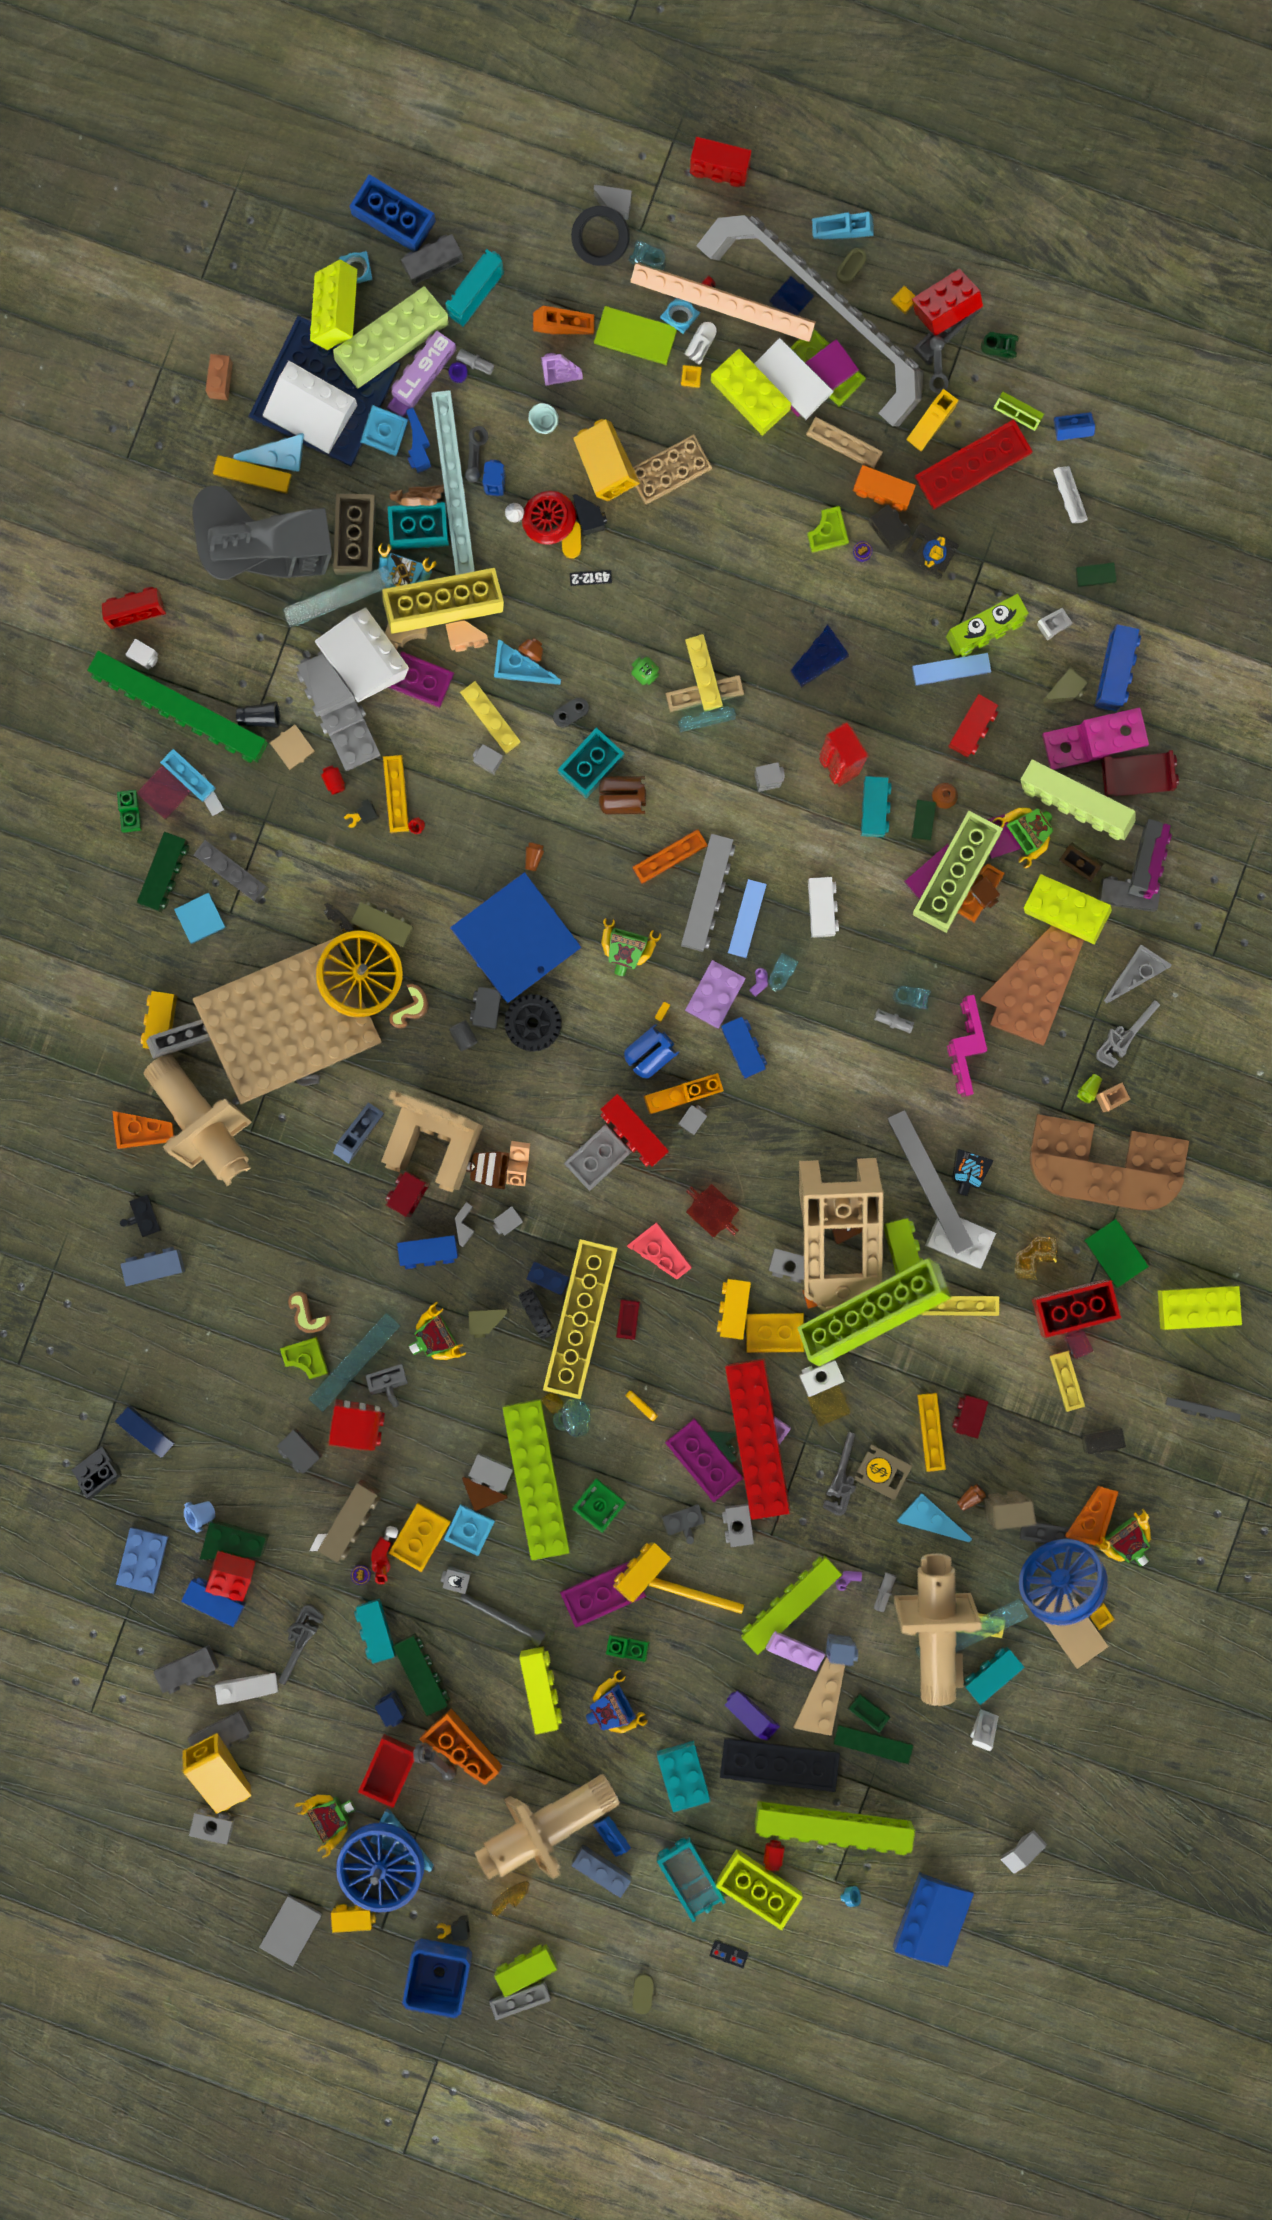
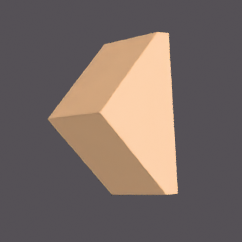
M1119 1083L1096 1095L1103 1112L1110 1111L1131 1100L1123 1083Z

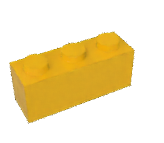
M151 991V995H148L147 1006H149L148 1014L144 1016L146 1028L145 1033L141 1035L142 1048L149 1049L146 1042L149 1036L173 1028L177 995Z
M727 1279V1283L723 1282L722 1294H725L724 1302H720L719 1313L723 1314L722 1321L718 1320L717 1332H720V1337L743 1340L751 1282Z
M653 1542L650 1544L646 1543L640 1549L641 1554L637 1559L634 1557L627 1564L628 1569L624 1573H619L614 1579L615 1584L613 1587L629 1602H634L671 1560Z

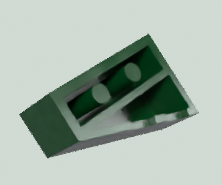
M212 1520L208 1526L199 1560L215 1559L218 1551L242 1558L261 1557L264 1554L269 1535Z

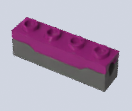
M1148 819L1143 828L1128 890L1129 894L1150 900L1154 893H1158L1160 887L1158 878L1162 876L1164 866L1161 865L1168 853V850L1165 848L1172 837V833H1169L1171 825Z

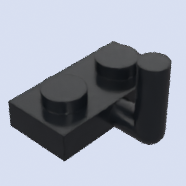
M149 1195L129 1201L134 1216L122 1219L120 1221L121 1226L128 1227L137 1223L142 1237L162 1231Z

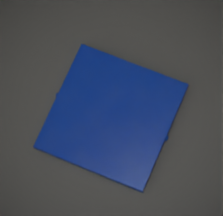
M525 872L450 927L475 960L477 967L482 969L507 1003L581 948L557 916L555 909L551 908Z

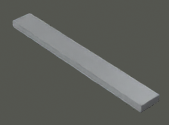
M904 1110L889 1117L888 1122L955 1254H960L974 1247L906 1111Z

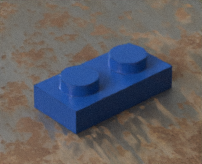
M609 1816L598 1820L594 1824V1827L615 1857L626 1853L631 1848L626 1838L620 1833Z

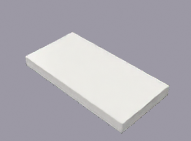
M780 338L754 364L791 402V406L805 420L833 393Z

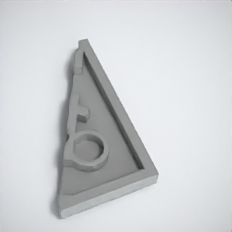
M1139 945L1103 1001L1106 1003L1111 1002L1170 968L1172 964L1143 945Z

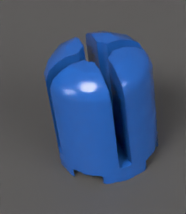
M657 1024L650 1027L649 1030L627 1047L624 1052L627 1064L632 1066L656 1045L661 1043L657 1050L633 1069L642 1078H650L680 1053L679 1051H674L672 1046L675 1044L664 1031L660 1033L655 1028Z

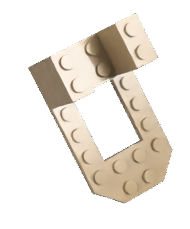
M391 1090L389 1098L394 1100L393 1104L402 1108L381 1161L386 1164L385 1168L400 1172L401 1169L406 1170L420 1132L422 1131L433 1136L434 1133H438V1138L450 1143L435 1182L440 1184L439 1188L453 1192L454 1189L459 1190L483 1125Z
M876 1158L857 1159V1182L822 1183L818 1160L799 1161V1196L804 1224V1295L810 1301H814L821 1310L827 1312L882 1283L883 1190ZM862 1227V1273L824 1275V1229Z

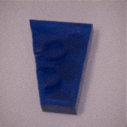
M828 624L820 636L814 640L808 651L801 656L791 669V674L800 687L805 686L849 657V653Z

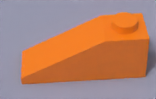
M542 306L533 312V331L547 334H594V315Z

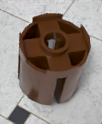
M645 776L604 777L599 784V793L602 795L599 796V806L602 812L605 814H646L645 811H642V806H646L645 784H642Z

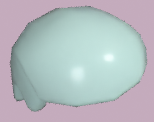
M539 403L534 405L529 411L528 421L538 433L548 434L557 427L558 414L551 405Z

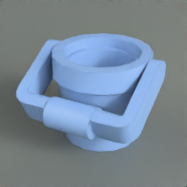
M209 1501L195 1505L192 1502L184 1504L185 1520L188 1526L195 1530L196 1533L203 1531L202 1526L215 1518L214 1507Z

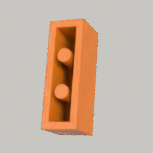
M862 465L853 491L859 497L872 498L878 504H888L892 506V509L901 512L902 510H907L916 485Z

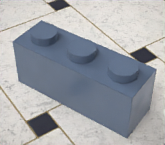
M174 1247L163 1249V1253L158 1255L155 1252L146 1253L144 1258L138 1260L136 1256L126 1258V1263L121 1264L126 1286L185 1272L180 1250H174Z
M828 1634L826 1655L829 1663L853 1666V1662L857 1661L858 1649L852 1638Z
M582 1844L572 1860V1867L619 1898L622 1897L631 1883V1875L584 1844Z

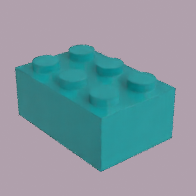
M445 502L429 506H388L389 535L392 550L449 546Z
M595 728L557 769L558 774L587 799L599 786L601 780L607 777L624 759L625 753L598 728Z
M694 1741L657 1751V1758L673 1813L711 1802Z

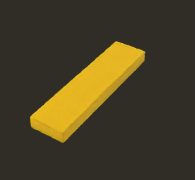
M220 455L217 456L213 474L216 476L285 494L288 492L292 477L289 473Z
M402 755L384 756L383 764L390 833L409 831L403 757Z
M937 1393L917 1394L926 1472L946 1470Z

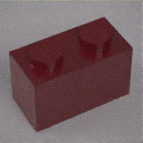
M966 1394L963 1395V1398L960 1397L957 1409H960L958 1417L954 1416L952 1422L954 1432L978 1439L988 1401Z

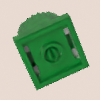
M595 1478L572 1509L603 1533L627 1502L617 1495L611 1486L609 1487Z

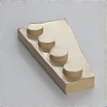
M826 1655L793 1728L832 1736L845 1665L829 1663Z

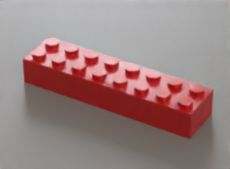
M765 1358L727 1364L725 1369L751 1520L790 1514L791 1509Z

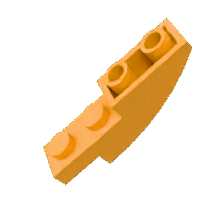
M716 1073L645 1095L644 1100L650 1115L723 1092L724 1090L719 1074Z

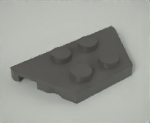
M1167 1397L1165 1404L1181 1408V1412L1195 1416L1199 1412V1416L1212 1420L1220 1417L1239 1422L1241 1414L1177 1398Z

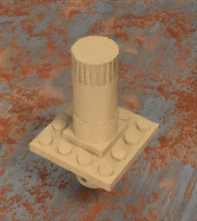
M173 1055L161 1056L150 1063L144 1071V1076L182 1129L180 1134L167 1140V1144L163 1146L165 1151L191 1169L204 1160L216 1178L223 1180L227 1186L232 1183L231 1179L236 1174L244 1170L247 1172L250 1169L247 1163L248 1157L233 1136L252 1123L250 1118L226 1099L216 1102L212 1108L207 1100L202 1097Z
M927 1554L921 1558V1566L918 1568V1595H895L894 1604L902 1633L914 1635L919 1632L921 1700L929 1705L944 1706L956 1701V1631L972 1633L976 1630H981V1620L972 1594L955 1593V1568L951 1566V1557L945 1554Z
M603 1774L535 1813H531L528 1805H525L524 1802L522 1803L517 1798L514 1799L509 1796L504 1799V1802L516 1824L483 1843L484 1848L475 1852V1856L488 1879L498 1874L502 1877L532 1858L535 1859L543 1872L554 1879L560 1875L558 1872L560 1866L555 1857L553 1858L549 1854L554 1851L552 1846L619 1806L618 1798Z

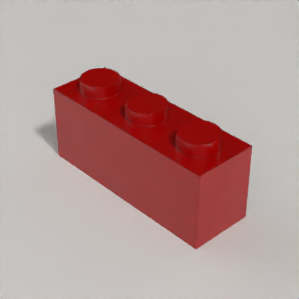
M978 694L948 747L967 758L970 754L974 755L980 746L977 744L979 738H984L989 730L986 727L989 721L993 722L999 713L996 711L998 705Z

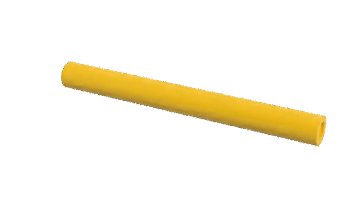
M654 1578L649 1584L651 1587L742 1614L744 1604L662 1579Z

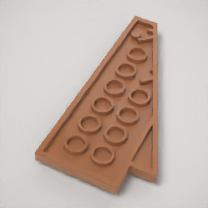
M1051 925L980 998L981 1002L996 1007L990 1026L1044 1045L1084 940Z

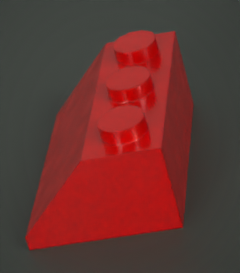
M154 587L145 588L140 593H127L124 595L125 597L119 599L116 597L109 598L105 603H101L103 621L111 629L166 614L161 594Z

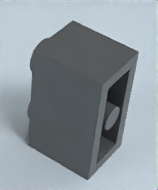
M479 987L478 991H474L473 1002H476L475 1010H471L470 1021H473V1026L496 1030L502 997L496 989Z
M297 1428L277 1445L279 1454L285 1459L288 1457L292 1462L291 1466L298 1473L301 1471L304 1474L322 1457Z

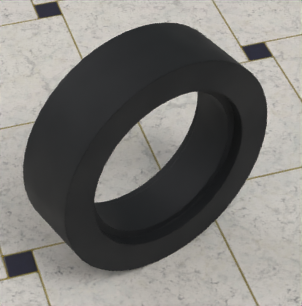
M593 206L581 212L576 218L571 231V240L575 252L582 260L596 266L610 265L618 261L626 252L630 239L629 228L624 217L615 209L607 206ZM597 216H605L611 219L617 226L619 233L618 243L614 250L603 256L594 255L589 252L582 238L586 223Z

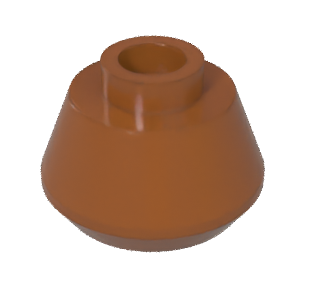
M532 638V640L527 639L519 645V652L537 663L542 659V643L535 638Z
M941 783L934 788L932 800L936 802V806L939 808L948 809L957 802L958 792L952 784Z

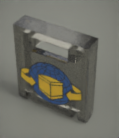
M920 522L901 558L935 578L941 579L943 575L937 570L945 572L955 554V551L951 548L957 550L959 545ZM917 536L924 538L917 552L910 549Z

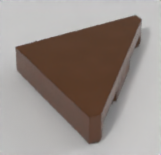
M462 1477L474 1511L508 1499V1496L501 1492L493 1491L486 1485H480L469 1478Z

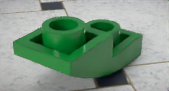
M137 791L117 792L121 831L123 833L142 831Z
M609 1635L606 1654L645 1662L650 1642Z

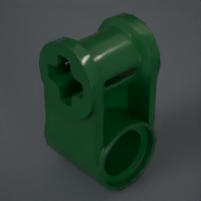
M989 332L981 342V350L987 355L1015 358L1017 356L1015 352L1016 342L1019 341V337L1014 334ZM986 341L994 342L995 346H989Z

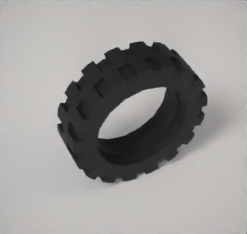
M530 1288L519 1294V1299L541 1339L544 1340L555 1334L552 1323L533 1289Z

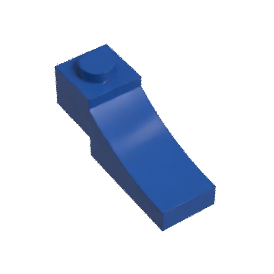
M412 407L406 410L413 436L412 449L408 451L410 457L407 460L411 468H416L417 473L431 467L425 449L429 448L430 444Z

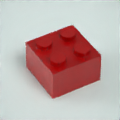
M218 1551L209 1574L205 1592L243 1602L252 1579L256 1561Z

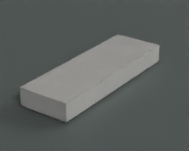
M544 1980L524 1987L507 1997L502 1995L493 1998L489 2002L494 2017L498 2020L551 2001V1997Z

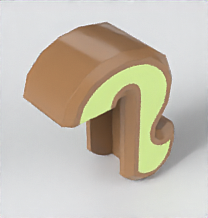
M407 984L414 1002L390 1014V1023L398 1029H403L409 1025L406 1022L407 1018L419 1019L427 1013L429 1006L427 996L417 985Z
M295 1292L290 1295L288 1304L290 1309L297 1308L294 1318L295 1324L300 1330L306 1333H314L325 1329L329 1325L331 1315L312 1319L307 1294Z

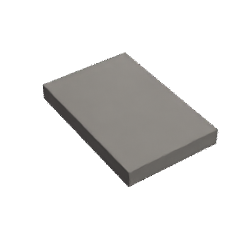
M605 1124L568 1158L564 1164L591 1191L631 1151Z
M288 1895L259 1948L293 1967L322 1913Z

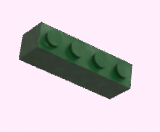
M164 831L138 897L137 903L160 913H162L163 909L167 908L169 903L167 897L169 892L174 890L176 884L174 879L176 874L181 872L183 863H181L182 858L189 851L190 846L186 839Z
M416 1633L394 1643L393 1648L426 1716H429L447 1707L450 1696L447 1690L442 1689L440 1685L442 1680L437 1671L434 1672L431 1666L433 1661L430 1655L425 1654L423 1650L425 1645L420 1636L417 1637Z

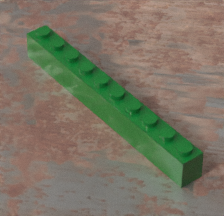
M97 651L87 669L92 674L91 678L99 683L102 680L107 682V687L116 692L119 689L122 690L127 698L133 701L137 698L142 701L141 705L150 710L153 707L159 710L157 712L159 715L167 719L169 716L174 718L176 724L185 727V725L191 727V731L198 736L202 734L208 736V741L215 745L219 743L225 745V750L232 754H235V752L242 755L241 758L249 763H252V761L258 763L268 745V742L262 737L100 651Z

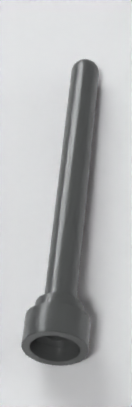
M466 1593L460 1596L462 1601L530 1637V1640L533 1641L532 1643L539 1647L546 1634L540 1629L532 1630Z

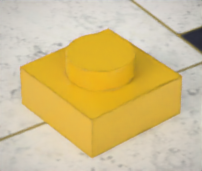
M903 286L891 299V303L906 314L913 306L912 298L915 295L907 287Z

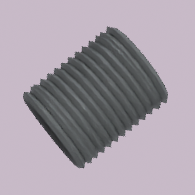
M466 1020L449 1029L460 1051H464L478 1043L474 1036L475 1034Z

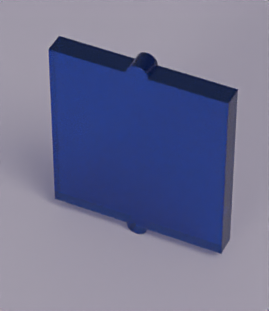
M790 276L769 302L779 310L799 315L814 298V295L804 288V284H800Z

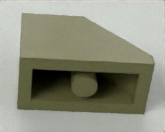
M1070 668L1043 701L1045 703L1073 701L1076 696L1080 698L1087 690L1084 687L1088 682Z
M508 1309L468 1311L469 1334H474V1338L486 1337V1334H489L507 1315Z

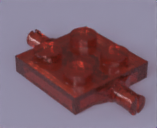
M712 1184L700 1194L691 1186L690 1190L686 1192L694 1201L686 1213L713 1238L725 1228L735 1236L736 1233L733 1230L736 1232L739 1230L731 1222L739 1209Z

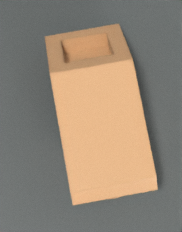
M511 1141L506 1184L525 1186L530 1143Z

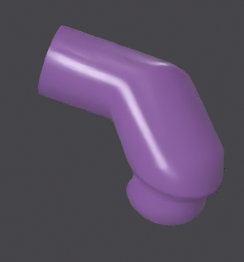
M758 968L755 971L756 984L749 990L755 997L768 986V973L763 968Z
M844 1571L835 1582L837 1589L844 1591L851 1581H862V1572Z

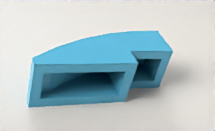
M847 212L812 219L814 239H848L874 235L873 216L870 212L853 215Z

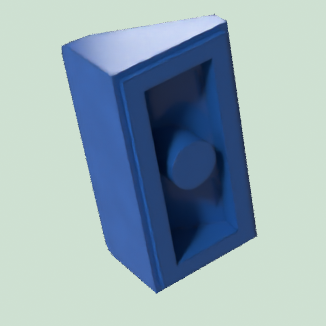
M1091 412L1054 417L1055 433L1058 441L1089 437L1095 434V423Z

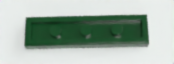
M839 1724L833 1742L834 1745L909 1764L913 1750V1744Z

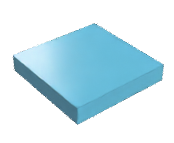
M372 405L360 442L396 456L408 419Z
M210 893L174 909L190 944L226 928Z
M460 1504L444 1540L479 1556L495 1520Z

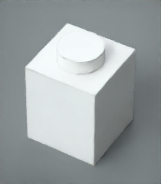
M137 639L133 641L126 653L130 660L147 670L150 667H154L158 660V653Z

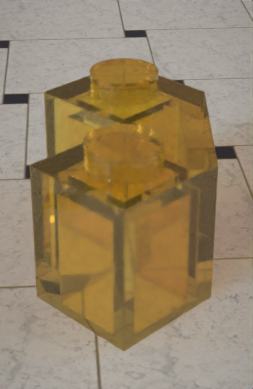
M1036 1237L1026 1248L1016 1254L1015 1275L1017 1279L1036 1280L1038 1261L1057 1262V1238Z

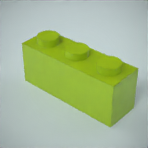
M547 1944L544 1946L537 1945L531 1949V1953L527 1955L520 1954L514 1958L512 1963H503L498 1966L494 1977L504 1997H507L557 1971L558 1965Z

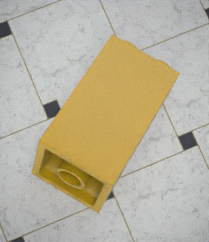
M600 419L594 423L593 427L582 429L573 438L596 497L608 502L640 484L610 421Z
M218 1733L183 1750L184 1774L216 1814L221 1811H227L231 1806L244 1802L251 1796V1785Z

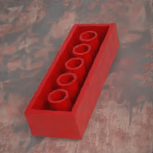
M846 722L827 734L820 752L819 761L823 768H828L830 772L829 778L834 785L837 783L840 787L859 776L868 755L852 728Z

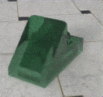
M709 1429L707 1434L730 1463H733L737 1459L735 1454L738 1452L731 1444L727 1446L726 1443L737 1433Z

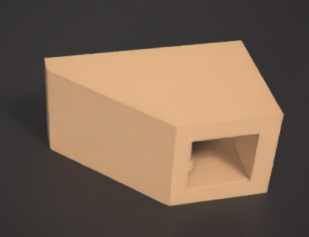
M465 620L446 624L451 650L461 652L465 651L466 647L474 646V648H480L485 646V643H489L485 633Z

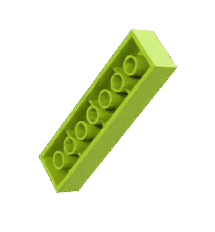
M928 1258L797 1328L808 1361L820 1367L951 1299L939 1264Z
M542 1399L503 1406L531 1561L569 1554L570 1547Z
M757 1801L755 1830L761 1837L769 1838L771 1835L779 1836V1839L790 1840V1838H798V1841L806 1843L814 1840L821 1845L837 1843V1846L844 1848L852 1845L860 1850L876 1848V1851L886 1853L887 1850L895 1851L899 1855L912 1853L915 1829L910 1820Z

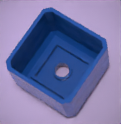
M422 1938L416 1941L411 1955L402 2002L405 2008L452 2018L459 2016L463 2006L472 1959V1952L469 1947ZM442 1967L445 1970V1974L437 1976L434 1973V1969Z

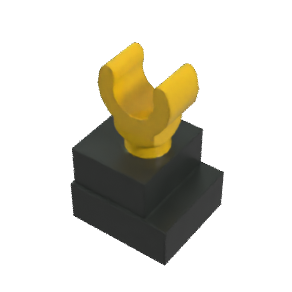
M369 799L361 802L363 807L357 809L358 813L344 816L346 820L353 818V823L348 825V827H355L360 820L364 824H368L379 818Z
M468 1915L460 1916L458 1921H454L451 1926L444 1923H439L436 1926L437 1929H444V1933L438 1935L439 1939L445 1938L446 1935L451 1933L453 1941L467 1940L470 1937Z

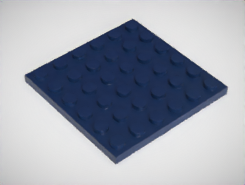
M298 315L248 417L289 438L296 436L263 417L278 378L288 361H291L355 398L357 407L329 454L303 440L304 445L352 467L363 445L360 440L371 407L374 405L381 408L401 364L395 362L360 388H357L334 360L333 350L342 343L329 350L310 341L311 321Z

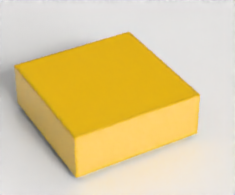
M683 365L681 386L700 388L702 367Z
M663 1002L655 1016L656 1021L662 1022L670 1008V1004Z
M1101 1603L1089 1616L1098 1630H1101L1115 1620L1104 1603Z

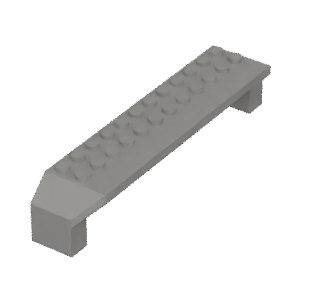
M745 215L718 218L696 245L710 259L719 261L736 239H759L895 364L896 393L879 414L892 426H900L922 400L924 372L918 367L919 365L913 359H909L900 347L895 346L887 335L876 329L875 324L864 318L863 314L856 307H852L848 303L849 301L843 295L838 294L829 282H825L816 270L811 269L803 258L792 252L791 247L780 241L779 237L772 230H768L759 218Z

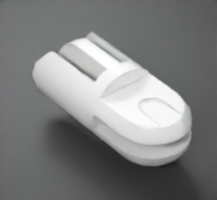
M704 322L698 327L685 352V355L689 356L697 364H701L716 336L717 330L713 323Z

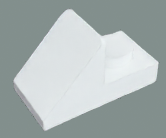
M1061 608L1040 619L1037 626L1045 638L1049 640L1073 623L1064 609Z
M980 1709L970 1735L973 1738V1745L991 1751L999 1716Z

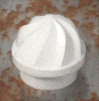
M518 503L509 504L505 509L506 518L510 522H519L524 516L523 507Z

